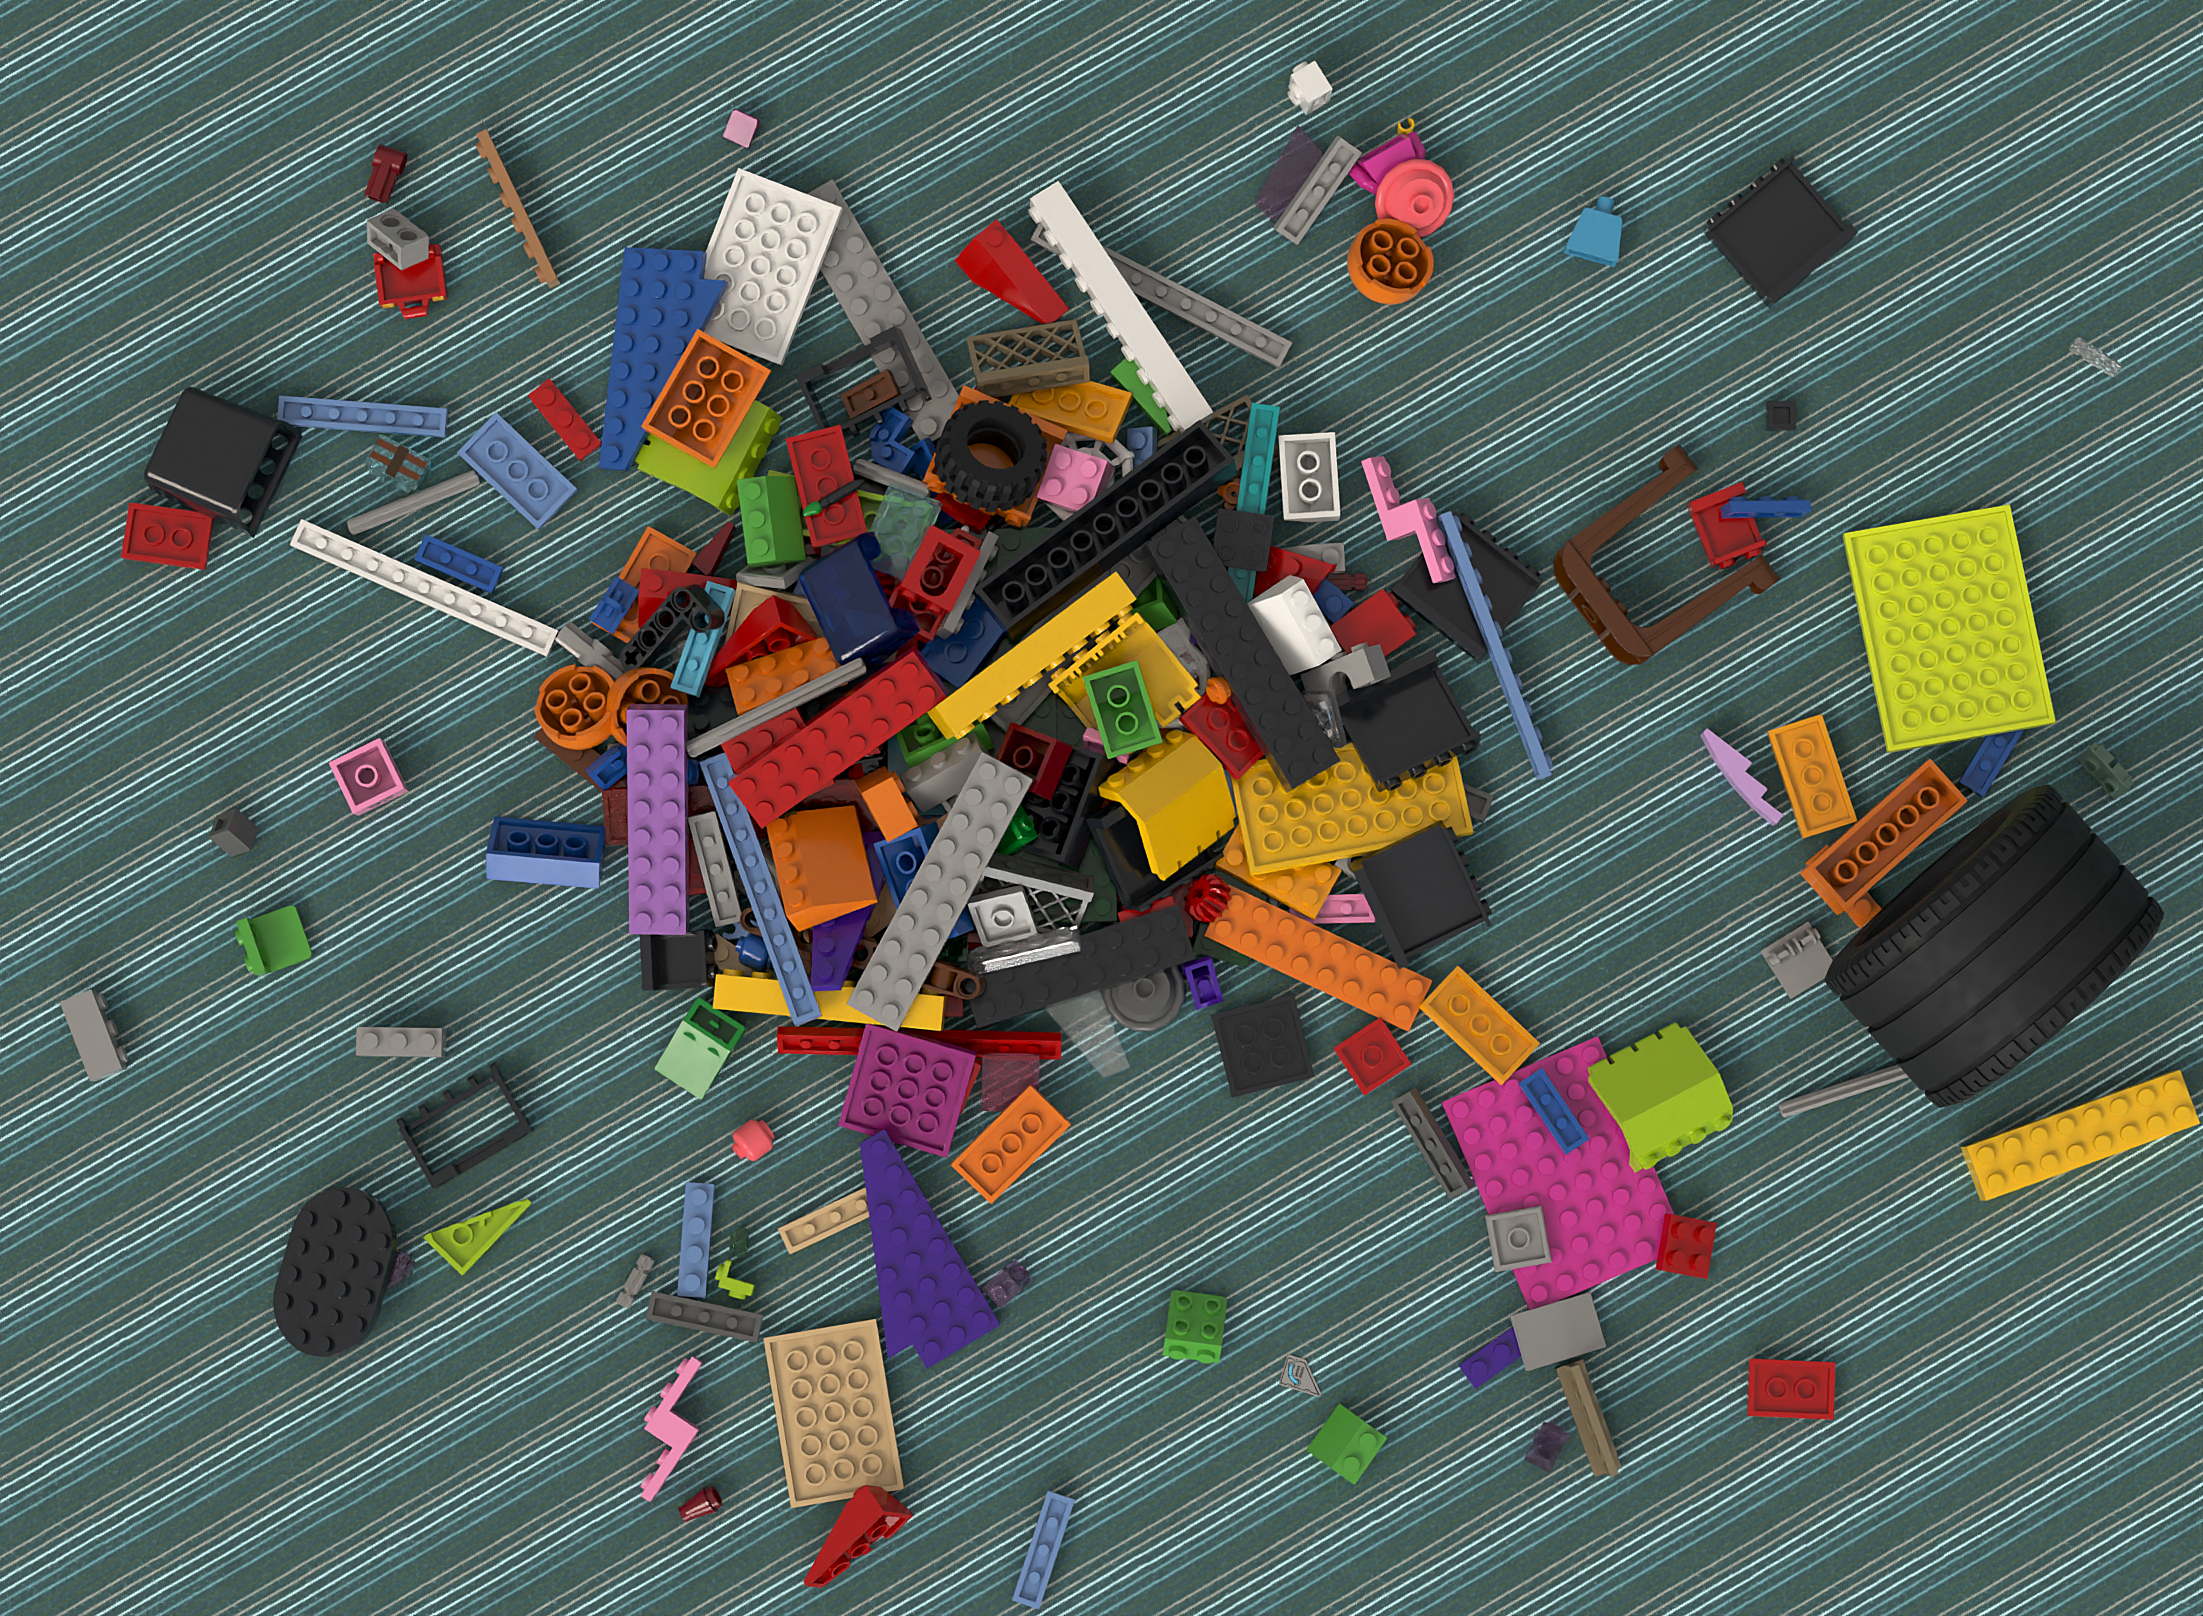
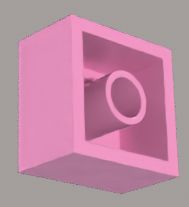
M1055 444L1037 498L1046 504L1075 513L1106 490L1114 466L1107 460Z
M381 738L329 762L352 813L357 816L409 792L386 742Z

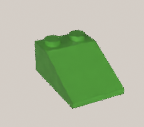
M1137 660L1083 677L1108 759L1163 743Z

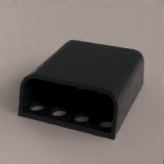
M190 386L183 390L145 468L144 479L152 492L254 538L302 439V435L283 420H278ZM280 435L286 437L288 443L284 449L277 450L272 447L274 437ZM271 460L276 464L275 471L268 475L263 474L260 471L261 463ZM253 485H260L264 489V494L259 499H252L248 495L249 488ZM241 510H249L252 513V519L249 523L244 524L241 521L239 515Z

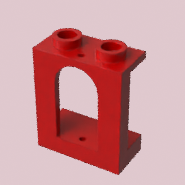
M930 525L925 529L921 537L923 540L902 581L897 584L896 588L902 591L900 595L912 602L919 600L927 605L926 609L941 616L942 613L946 615L952 611L981 551ZM937 546L961 559L943 594L930 596L922 590L920 579Z

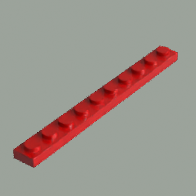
M778 1026V1054L858 1055L865 1028ZM902 1029L976 1051V1058L1061 1060V1033Z

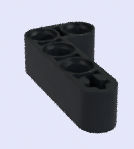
M692 584L674 589L620 653L622 666L627 670L650 667L687 624L698 633L716 630L724 624V612L700 585ZM687 593L690 596V603L687 601ZM670 613L673 616V623L670 620ZM705 614H707L709 618L708 624L705 621ZM653 632L656 635V642L653 639Z

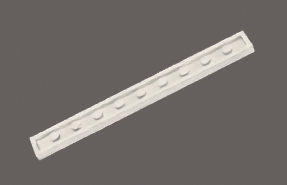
M302 519L290 543L294 548L543 656H549L559 633L558 630Z

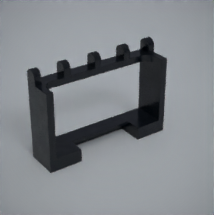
M893 326L869 338L870 344L826 366L819 363L795 375L819 430L829 428L830 425L812 386L894 345H897L915 388L841 424L842 433L850 429L854 437L859 436L860 431L857 425L873 417L876 418L879 425L885 423L882 413L899 404L904 413L910 411L907 400L921 393L926 402L932 400V396L901 329Z
M495 1062L489 1065L494 1073L490 1078L478 1084L473 1075L468 1077L467 1079L472 1088L456 1098L452 1097L449 1090L444 1091L443 1095L447 1103L429 1113L425 1105L422 1104L418 1107L423 1115L420 1119L409 1125H406L402 1117L396 1120L400 1127L401 1135L432 1188L440 1187L535 1131ZM497 1082L521 1124L460 1161L434 1173L411 1131L492 1083Z

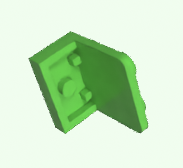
M290 905L254 919L244 918L236 921L238 929H235V935L240 946H245L247 955L244 956L245 964L248 971H253L254 975L263 976L312 957V950L295 906Z
M1180 1290L1172 1291L1162 1355L1170 1356L1177 1360L1185 1358L1198 1360L1201 1363H1219L1227 1299L1223 1296Z

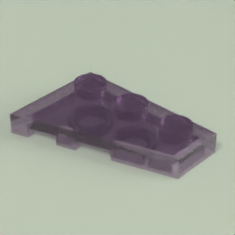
M1299 126L1296 127L1254 202L1272 223L1281 217L1324 155Z

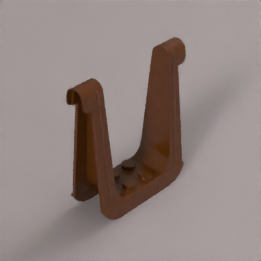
M1680 444L1660 459L1659 467L1663 472L1661 475L1568 540L1565 546L1557 551L1553 561V573L1558 585L1608 652L1617 661L1627 665H1641L1747 586L1754 594H1761L1780 580L1764 556L1760 555L1651 627H1639L1626 617L1628 611L1623 603L1619 600L1614 601L1609 594L1611 589L1608 583L1602 577L1598 579L1591 567L1592 554L1698 470Z

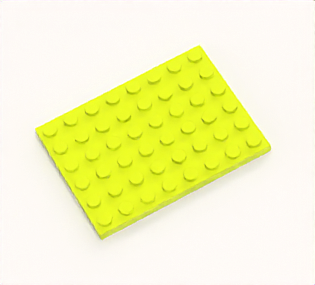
M2010 504L1843 534L1887 753L2056 723Z

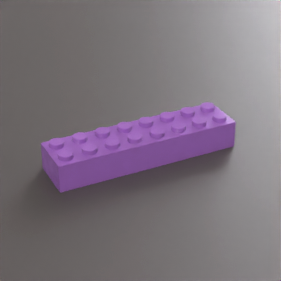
M630 704L627 708L629 934L686 935L690 928L688 752L686 750V742H688V705Z

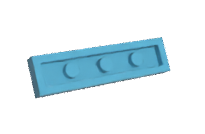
M707 581L704 590L723 610L725 615L724 624L719 629L698 633L692 628L690 629L670 687L695 697H700L736 590ZM705 614V621L708 624L709 618L707 614Z

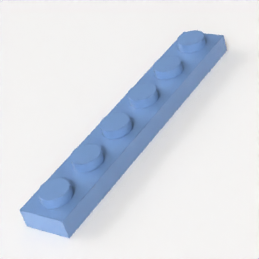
M279 396L277 419L283 420L291 426L446 438L448 409Z

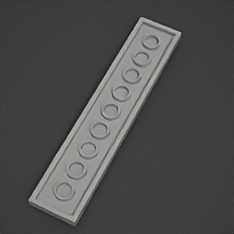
M832 179L808 193L810 196L843 208L820 271L864 346L871 343L869 338L893 326L902 330L932 396V400L928 402L923 398L922 393L907 400L910 411L904 414L913 420L911 427L920 441L930 437L932 443L940 439L959 395ZM897 345L871 357L880 373L886 369L892 371L901 394L915 388Z
M985 752L981 753L850 996L847 1005L896 1032L899 1030L1032 784L1033 778Z

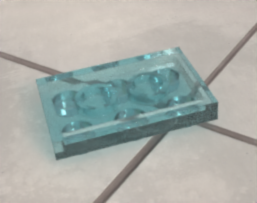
M889 484L857 562L903 579L923 540L921 537L925 529L930 525L934 526L943 504L938 500Z

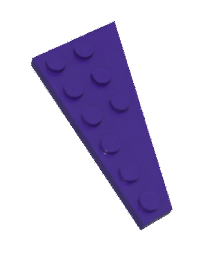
M881 831L862 832L878 900L885 883V876L873 844L885 840V837ZM876 903L813 926L812 991H836L842 989L853 962L852 957L857 945L860 944L863 938V930L867 921L871 918Z

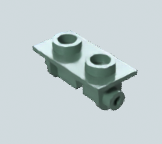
M2096 741L2087 748L2088 750L2077 757L2084 769L2102 785L2104 791L2110 794L2114 800L2127 792L2134 784L2131 780L2132 776L2119 763L2113 768L2108 765L2114 757L2102 744L2099 745Z

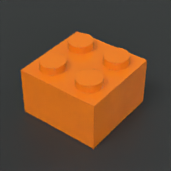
M884 765L854 781L887 842L918 827L914 818L919 815L908 796H902V793L906 790L895 771L889 772Z

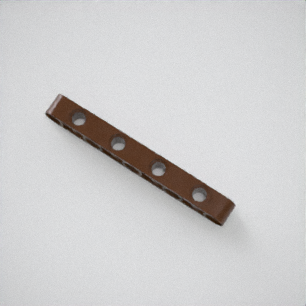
M752 907L745 909L740 915L742 928L747 932L762 936L759 926H754L750 921V915L753 912ZM788 919L798 949L812 953L813 942H807L803 936L804 930L799 932ZM863 936L860 944L856 947L851 966L865 970L880 941ZM859 945H864L868 949V957L865 960L857 955ZM937 958L922 988L962 999H972L983 993L986 983L984 977L978 972ZM967 978L973 979L976 983L974 993H970L965 989L964 982Z

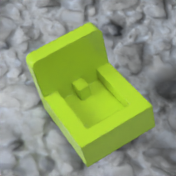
M726 1259L725 1264H719L715 1279L720 1281L718 1287L730 1290L729 1296L745 1300L746 1295L753 1296L756 1284L729 1277L734 1260Z

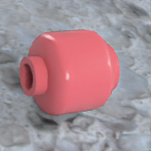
M751 1119L733 1132L732 1136L735 1143L731 1147L740 1159L746 1157L750 1161H757L773 1148L772 1140L775 1136L763 1120L758 1122Z

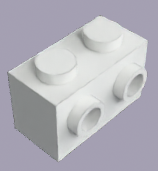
M1316 61L1310 64L1303 62L1292 70L1293 74H1291L1289 83L1290 91L1287 93L1295 106L1300 105L1306 116L1330 102L1332 87Z

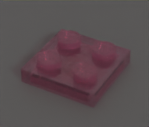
M983 1053L982 1111H1003L1030 1083L1039 1091V1054Z

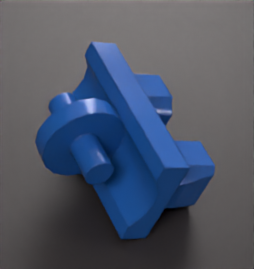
M616 576L589 620L614 635L637 599L639 590Z

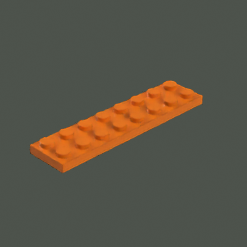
M1228 884L1231 888L1229 895L1232 897L1230 901H1227L1228 909H1224L1221 918L1216 917L1213 923L1209 922L1204 936L1378 1018L1381 1017L1382 1020L1409 1032L1432 980L1405 967L1399 969L1396 963Z

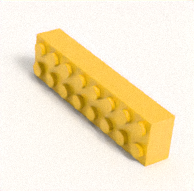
M1114 572L929 710L927 714L947 740L953 736L958 740L975 728L972 722L976 719L981 723L998 711L995 707L997 703L1000 702L1003 706L1018 696L1020 692L1017 688L1021 685L1026 689L1042 678L1041 670L1045 669L1049 672L1065 660L1063 656L1065 652L1071 655L1087 644L1088 641L1085 637L1090 635L1091 638H1094L1111 626L1108 622L1109 619L1112 618L1115 622L1131 611L1133 608L1130 604L1136 600V597L1119 574Z
M724 969L723 974H716L713 1009L791 1016L778 979L771 978L772 973L755 971L752 972V976H743V970ZM845 980L841 990L814 991L823 1015L816 1019L883 1025L847 1005L856 987V981ZM923 988L922 993H918L900 1027L943 1030L947 995H941V993Z
M2174 1070L1962 1146L1961 1150L1980 1201H1987L2198 1125L2200 1122L2181 1071Z

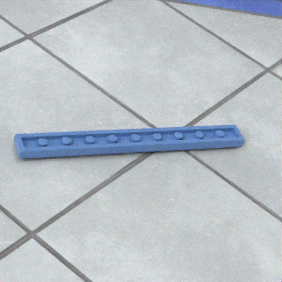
M1451 511L1441 514L1436 518L1445 536L1447 547L1537 780L1551 776L1552 761L1548 753H1543L1540 745L1543 742L1541 732L1537 726L1533 727L1530 716H1533L1531 706L1527 700L1523 701L1520 690L1523 689L1518 674L1513 675L1510 664L1513 663L1511 654L1507 647L1503 648L1500 637L1503 636L1500 625L1497 621L1493 622L1489 611L1493 610L1488 595L1482 594L1479 586L1482 584V578L1478 569H1473L1469 558H1472V552L1468 543H1463L1459 532L1462 531V526L1457 515L1453 516Z
M725 752L700 762L702 771L795 1026L822 1017L823 1015L815 993L811 989V982L749 811L728 785L729 778L734 774V770Z

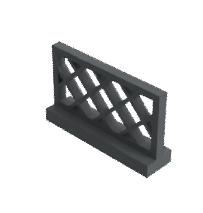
M994 852L971 896L1009 888V886L1014 884L1023 885L1027 888L1025 890L1026 896H1032L1036 902L1035 905L1030 906L1032 913L1041 910L1046 917L1043 920L1036 921L1038 932L1067 939L1075 938L1087 904L1091 902L1094 895V876ZM984 876L998 879L1000 883L987 888L983 879ZM1048 891L1052 892L1054 896L1041 901L1037 893ZM1072 897L1080 899L1081 902L1069 908L1064 900ZM1059 902L1064 911L1051 916L1046 907ZM966 904L968 913L971 915L968 904ZM1066 917L1072 922L1070 929L1058 927L1056 921Z

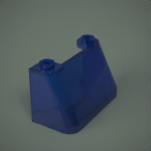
M874 531L862 533L809 564L799 574V581L835 659L841 666L858 658H861L866 666L883 663L920 631L910 611L904 608L891 607L870 563L881 553V547Z

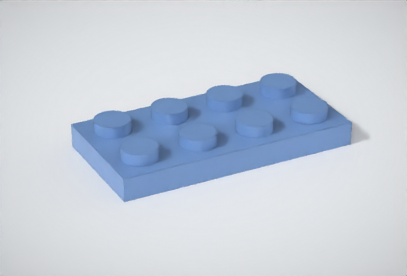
M495 413L457 452L538 530L578 491L498 413Z

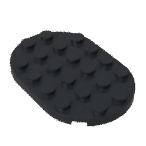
M347 1187L323 1191L306 1203L293 1224L275 1285L273 1308L275 1319L282 1335L293 1347L305 1354L317 1357H336L346 1354L345 1352L365 1341L377 1322L395 1261L397 1234L395 1224H392L386 1212L387 1208L379 1199L368 1192Z

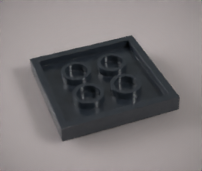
M1294 994L1211 1015L1232 1098L1315 1077Z

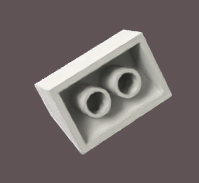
M1335 432L1278 436L1284 520L1300 522L1339 521L1340 502Z
M1289 575L1247 603L1289 675L1319 666L1342 650L1302 578Z

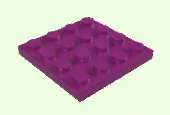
M866 1023L838 1126L871 1136L885 1129L892 1142L947 1158L977 1052L902 1029L896 1032L885 1025Z

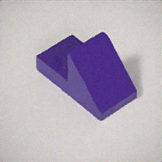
M1211 956L1183 965L1182 970L1189 984L1196 1010L1223 1001Z

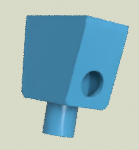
M1599 196L1595 210L1584 207L1563 253L1615 267L1619 257L1622 218L1611 214L1615 202L1613 199Z

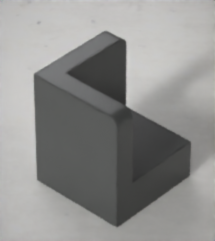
M233 809L216 816L208 837L229 856L233 857L252 849L258 833V827L238 809Z

